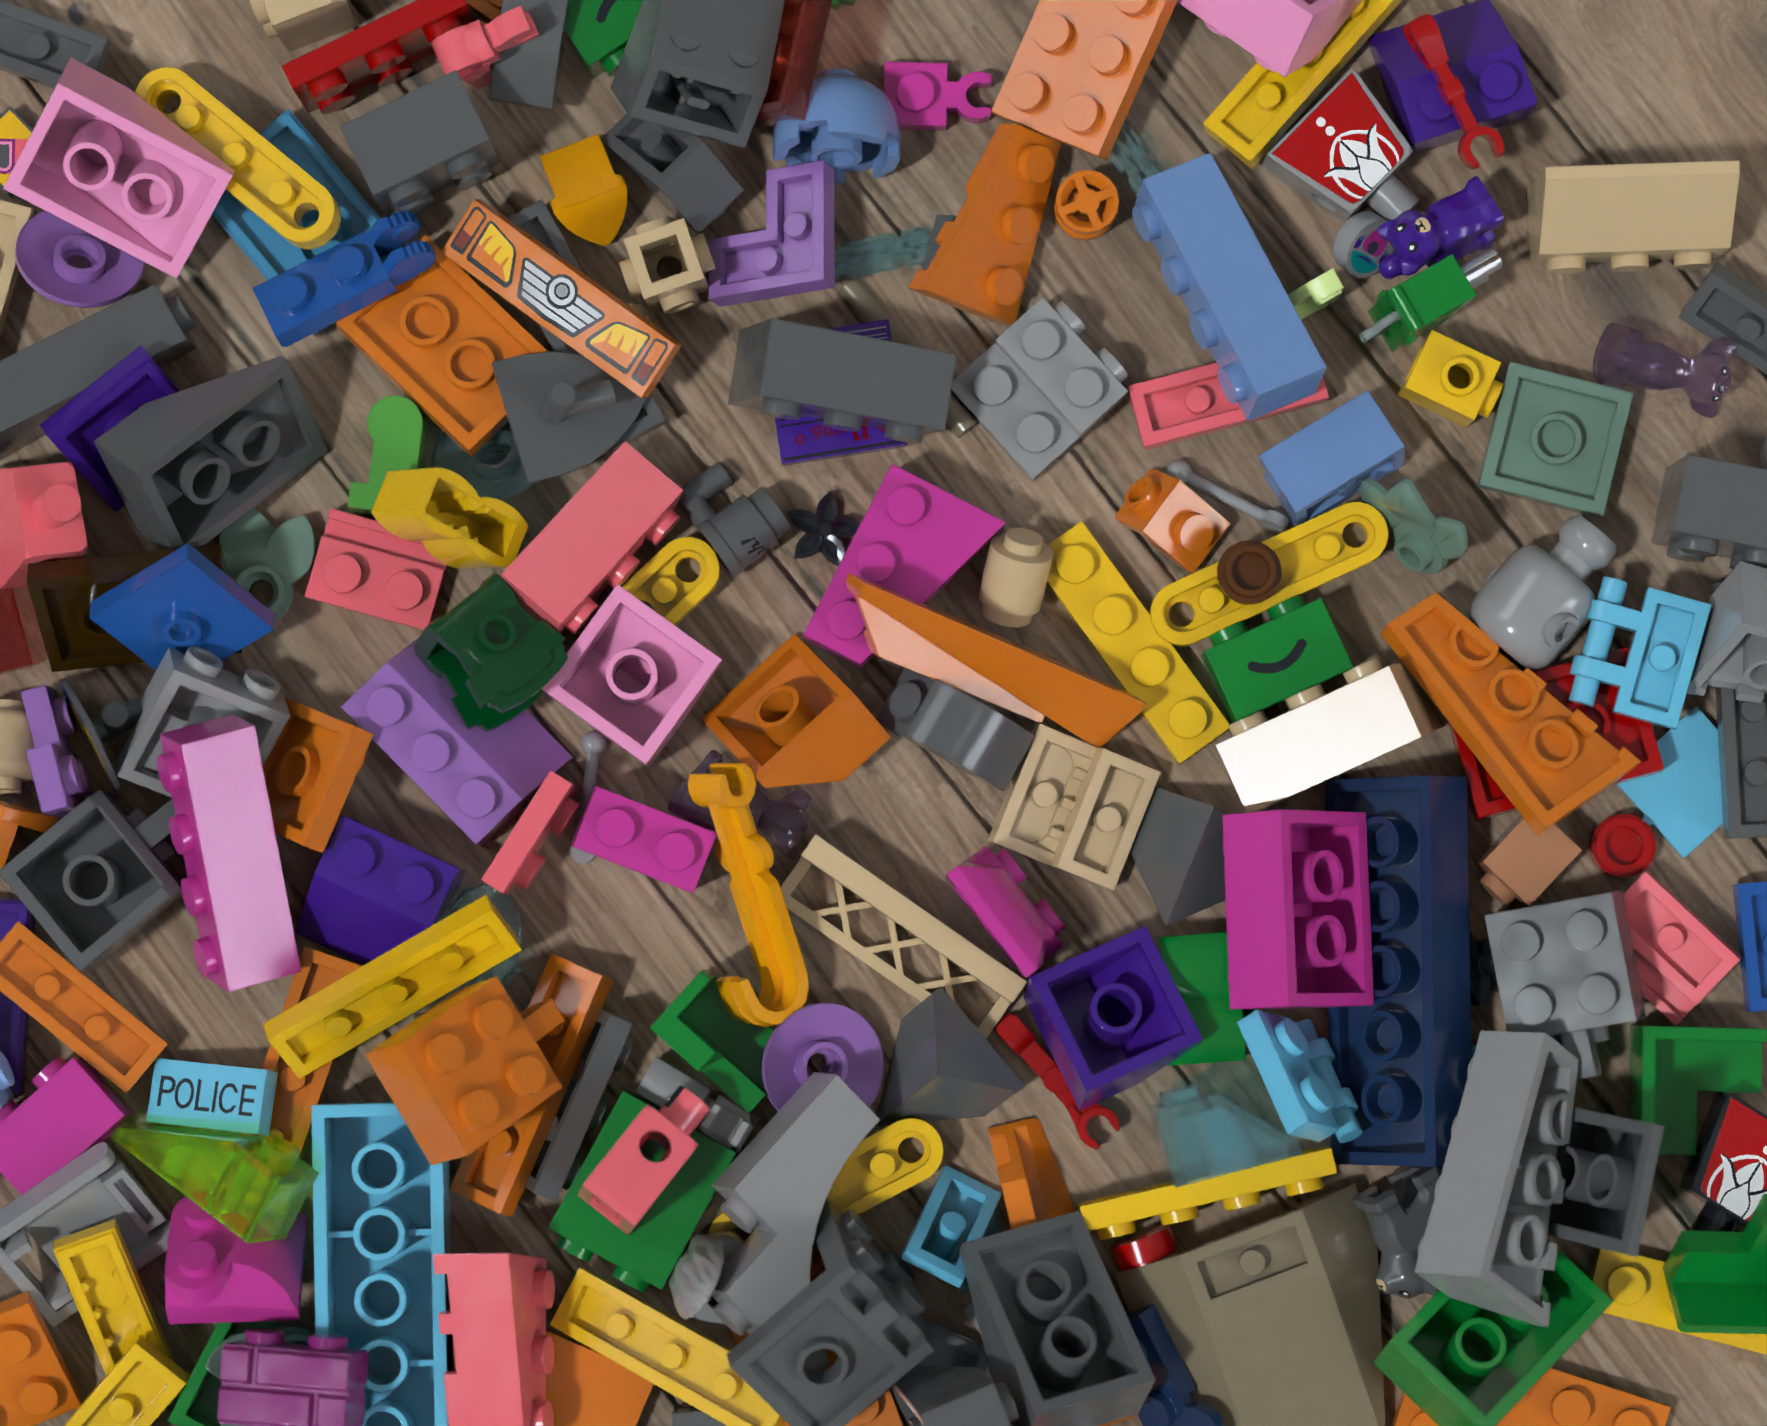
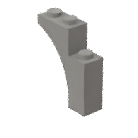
M813 1072L712 1184L715 1190L726 1200L721 1206L723 1212L744 1231L750 1233L755 1229L722 1266L718 1282L711 1294L718 1302L713 1308L714 1313L725 1325L739 1335H743L746 1331L749 1334L754 1332L810 1284L812 1247L817 1223L827 1195L848 1157L880 1121L873 1111L836 1074ZM818 1349L807 1356L803 1366L812 1372H823L831 1362L825 1349Z

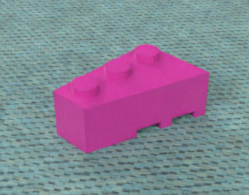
M891 464L803 634L804 641L862 669L875 654L868 647L863 632L866 627L856 598L848 590L846 584L849 572L927 604L990 544L991 539L995 535L1000 534L1004 530L1006 522Z

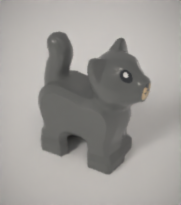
M1402 1166L1386 1176L1393 1187L1401 1190L1402 1196L1400 1199L1394 1189L1381 1193L1378 1186L1369 1187L1352 1199L1356 1208L1365 1212L1370 1223L1372 1238L1382 1253L1375 1280L1378 1288L1384 1294H1395L1401 1298L1410 1299L1423 1293L1434 1296L1439 1291L1414 1272L1418 1260V1247L1425 1235L1435 1198V1185L1441 1176L1438 1167Z

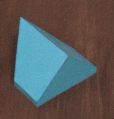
M944 1165L900 1253L901 1259L962 1290L970 1292L959 1249L962 1243L1003 1232L998 1205L1002 1193Z

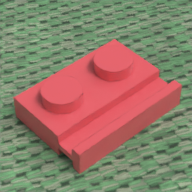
M330 508L324 535L320 540L304 597L423 631L434 619L447 573V565L434 558L421 541L399 538L384 529L378 521Z
M550 770L481 880L506 895H511L516 886L526 891L545 863L546 858L538 854V851L550 832H553L560 837L576 815L580 804L572 798L578 787Z
M1646 869L1623 893L1643 996L1669 1021L1677 1026L1741 960V956Z

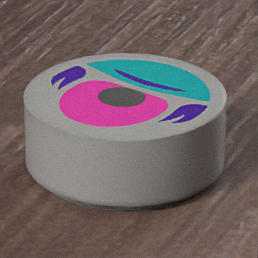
M1363 211L1349 218L1338 231L1334 241L1333 257L1335 262L1358 278H1366L1379 271V263L1394 251L1390 242L1383 239L1377 233L1378 227L1387 221L1372 211Z

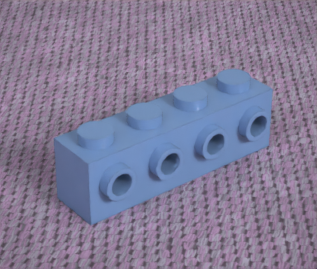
M1205 154L1143 179L1132 209L1135 227L1143 241L1146 243L1152 241L1162 260L1160 267L1164 282L1174 296L1181 295L1190 312L1189 324L1197 344L1203 350L1209 348L1219 367V383L1228 401L1232 404L1238 403L1247 421H1250L1315 394L1327 367L1212 154Z

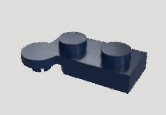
M1154 1304L1126 1312L1156 1379L1140 1412L1137 1414L1142 1425L1225 1426L1220 1414L1210 1405L1192 1401L1191 1397L1194 1395L1195 1385Z

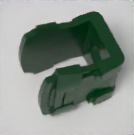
M493 573L485 579L476 591L443 617H438L427 625L414 645V650L423 664L437 677L441 678L443 676L456 696L451 698V702L468 730L474 727H481L484 731L490 732L513 720L537 700L544 692L542 688L551 681L568 659L567 654L564 652L565 646L562 644L566 638L543 619L537 622L518 605L519 602L514 592L497 573Z

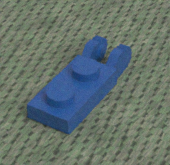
M399 210L397 213H392L390 217L386 216L376 221L369 233L365 230L252 288L280 345L288 347L392 294L397 291L396 286L416 277L418 273H424L426 269H430V266L434 264L433 261L436 259V254L431 244L420 240L408 243L407 246L402 247L403 243L415 239V236L419 234L418 231L421 229L415 213L413 214L412 211L408 212L407 210ZM390 252V254L383 263L381 256Z

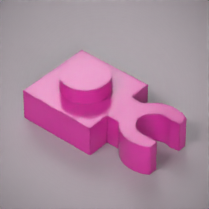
M884 62V93L896 112L900 130L946 131L947 112L958 113L962 119L974 124L985 123L990 120L991 108L973 107L968 103L966 95L973 88H991L992 75L980 71L970 72L964 75L958 82L947 81L948 63Z

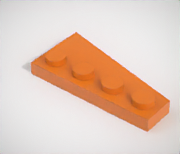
M1436 592L1388 623L1380 633L1537 836L1627 775L1641 762L1625 747H1622L1619 751L1595 731L1598 725L1577 709L1574 713L1549 694L1544 689L1547 683L1530 669L1526 668L1523 672L1498 652L1499 646L1485 632Z

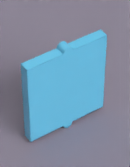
M1697 706L1679 720L1677 729H1669L1657 740L1664 765V770L1661 773L1616 784L1642 812L1641 819L1648 825H1653L1682 858H1685L1723 824L1718 729Z

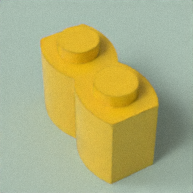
M444 468L387 471L371 511L379 524L388 532L405 540L421 541L434 558L447 566L457 569L508 567L516 559L528 529L524 518L512 506L496 498L479 497L467 480L457 473Z

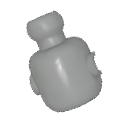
M1581 515L1571 517L1562 525L1559 531V541L1549 553L1536 545L1522 546L1516 549L1501 566L1495 568L1489 574L1485 585L1476 594L1471 603L1469 611L1470 620L1523 667L1530 670H1541L1548 667L1589 621L1586 617L1591 608L1592 599H1597L1593 591L1584 582L1594 571L1604 569L1613 561L1617 545Z

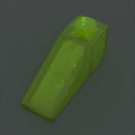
M148 1124L116 1127L111 1139L247 1244L286 1239L319 1173L299 1158L300 1151L296 1146L277 1136L268 1135L261 1137Z

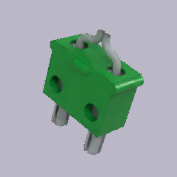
M1489 249L1459 266L1453 254L1390 290H1382L1376 297V303L1368 310L1375 324L1359 334L1361 341L1364 343L1371 338L1382 335L1391 352L1402 346L1408 347L1412 345L1417 337L1457 315L1477 296L1474 288L1488 281V275L1502 268L1501 258L1486 266L1482 265L1493 259L1498 253L1494 249Z

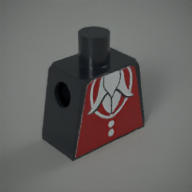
M1717 1092L1697 1139L1696 1156L1691 1155L1681 1180L1680 1187L1705 1203L1689 1231L1734 1232L1738 1224L1746 1228L1763 1194H1767V1115L1728 1092Z

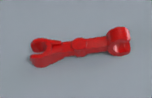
M1424 14L1407 23L1403 28V34L1410 48L1426 69L1432 71L1438 82L1437 89L1443 102L1447 107L1451 108L1464 133L1457 147L1460 161L1472 170L1480 167L1470 149L1475 137L1486 139L1490 143L1491 151L1496 158L1502 156L1504 142L1501 135L1493 128L1478 125L1465 100L1466 93L1460 80L1456 75L1452 74L1447 64V61H1449L1441 32L1434 18L1429 14Z
M1009 1013L994 1027L995 1032L1017 1056L1020 1055L1040 1077L1045 1088L1053 1092L1065 1105L1078 1137L1084 1144L1093 1149L1100 1148L1099 1144L1088 1135L1086 1130L1087 1122L1094 1116H1105L1109 1124L1117 1132L1120 1130L1117 1116L1110 1109L1099 1103L1079 1111L1057 1065L1037 1044L1035 1036L1017 1016Z

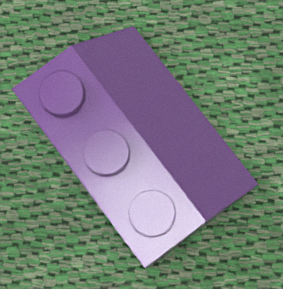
M417 638L387 661L341 708L363 730L373 733L372 739L476 845L484 847L534 797L550 770L558 774L573 759V756L527 710L490 732L484 731L481 727H474L468 730L451 702V698L456 696L444 677L439 678L433 674L417 656L414 650V645L419 639Z

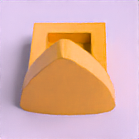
M599 134L539 156L555 196L550 204L557 219L578 237L595 244L609 245L618 233L625 217L627 185L622 175L614 174Z

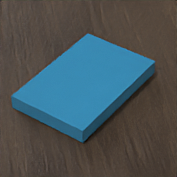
M290 109L280 115L259 134L323 185L337 201L341 212V221L335 236L325 245L315 249L297 248L287 242L226 190L212 213L266 280L307 261L365 230L369 233L375 222L381 219ZM311 210L306 212L301 219V226L310 227L314 225L318 220L319 211ZM390 252L381 256L383 263L390 254ZM325 328L313 333L312 335L315 337Z

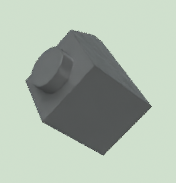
M626 114L601 138L602 143L670 212L679 219L684 218L687 225L697 234H700L711 222L721 217L727 210L728 205L744 191L705 142L695 134L629 117Z

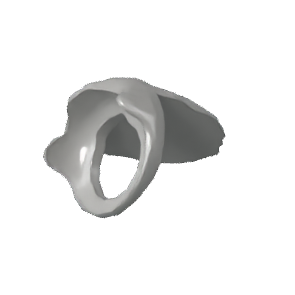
M727 1230L713 1234H695L686 1245L684 1253L676 1263L669 1280L673 1303L677 1312L684 1320L694 1317L707 1323L724 1324L714 1313V1307L708 1303V1300L718 1282L723 1262L727 1261L744 1243V1240L735 1231Z

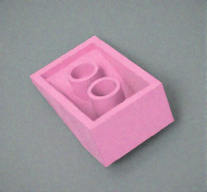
M70 57L3 189L177 279L235 170L131 89Z

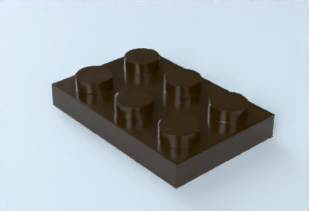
M221 544L194 547L229 576ZM177 549L29 563L27 585L52 672L146 663L89 618L90 602ZM242 649L235 652L234 654L242 653Z

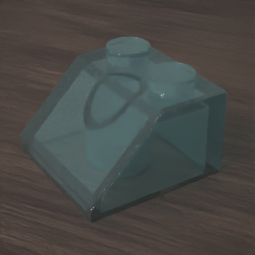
M1192 1083L1161 1091L1158 1093L1161 1104L1147 1108L1166 1180L1175 1188L1302 1154L1298 1140L1219 1094L1209 1091L1202 1093L1200 1084Z

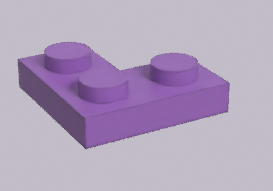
M825 160L766 170V229L709 239V249L716 267L715 270L709 271V300L719 307L835 288L834 168Z
M44 685L21 691L35 748L26 750L42 813L63 818L84 801V797L92 795L93 790L84 759L75 760L72 754L68 735L77 733V728L69 701L66 696L58 698L56 689Z

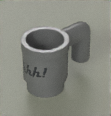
M716 462L682 487L683 493L678 504L695 525L704 541L714 550L719 562L734 578L743 572L745 567L779 544L777 538L792 527L763 487L748 497L743 494L717 513L707 500L733 481L722 465Z

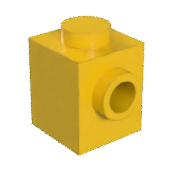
M1431 330L1424 338L1398 396L1466 428L1475 420L1477 414L1487 418L1491 413L1504 385L1494 379L1501 362Z

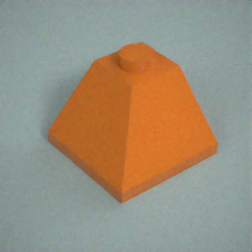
M795 634L786 640L701 718L704 724L741 763H745L751 768L755 778L764 788L844 781L891 738L858 697Z

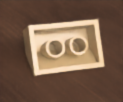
M1739 160L1545 167L1527 188L1530 264H1547V272L1551 274L1583 272L1586 270V263L1610 262L1611 271L1615 272L1649 269V261L1674 260V268L1679 270L1712 267V258L1721 257L1731 248L1740 177Z

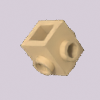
M662 217L646 222L635 229L636 235L623 239L630 258L620 261L619 264L631 298L643 295L650 310L662 307L664 314H671L688 309L700 302L699 293L709 290L705 273L716 269L704 233L695 236L691 235L684 218L672 221L671 217ZM676 260L681 264V273L665 279L659 277V268L665 261Z

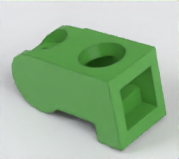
M399 395L387 396L377 401L370 409L367 427L374 444L368 484L351 482L348 508L354 513L373 515L371 511L387 471L424 468L428 436L427 421L417 405L410 399Z

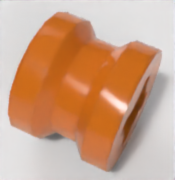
M1083 170L1071 174L1064 179L1057 191L1054 205L1056 223L1062 232L1073 239L1082 241L1098 239L1108 232L1115 221L1119 205L1117 189L1108 177L1097 171ZM1076 212H1079V213H1081L1082 215H1087V217L1081 216V215H1079L1078 213H1077V214H1074V215H1072V214H1073V213H1076Z

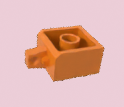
M496 976L466 986L451 994L371 1049L365 1056L432 1166L469 1156L563 1088L543 1055L537 1041L565 1020L552 998L547 999L543 1003H535L519 1013Z

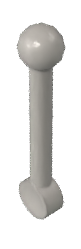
M1173 461L1167 468V475L1180 479L1183 483H1187L1260 521L1266 530L1274 534L1284 532L1289 523L1288 518L1280 512L1274 510L1266 511L1191 471L1190 465L1186 461Z
M589 731L581 740V748L586 753L580 819L592 788L596 786L599 754L606 747V739L597 731ZM571 846V856L577 863L586 864L595 858V855Z

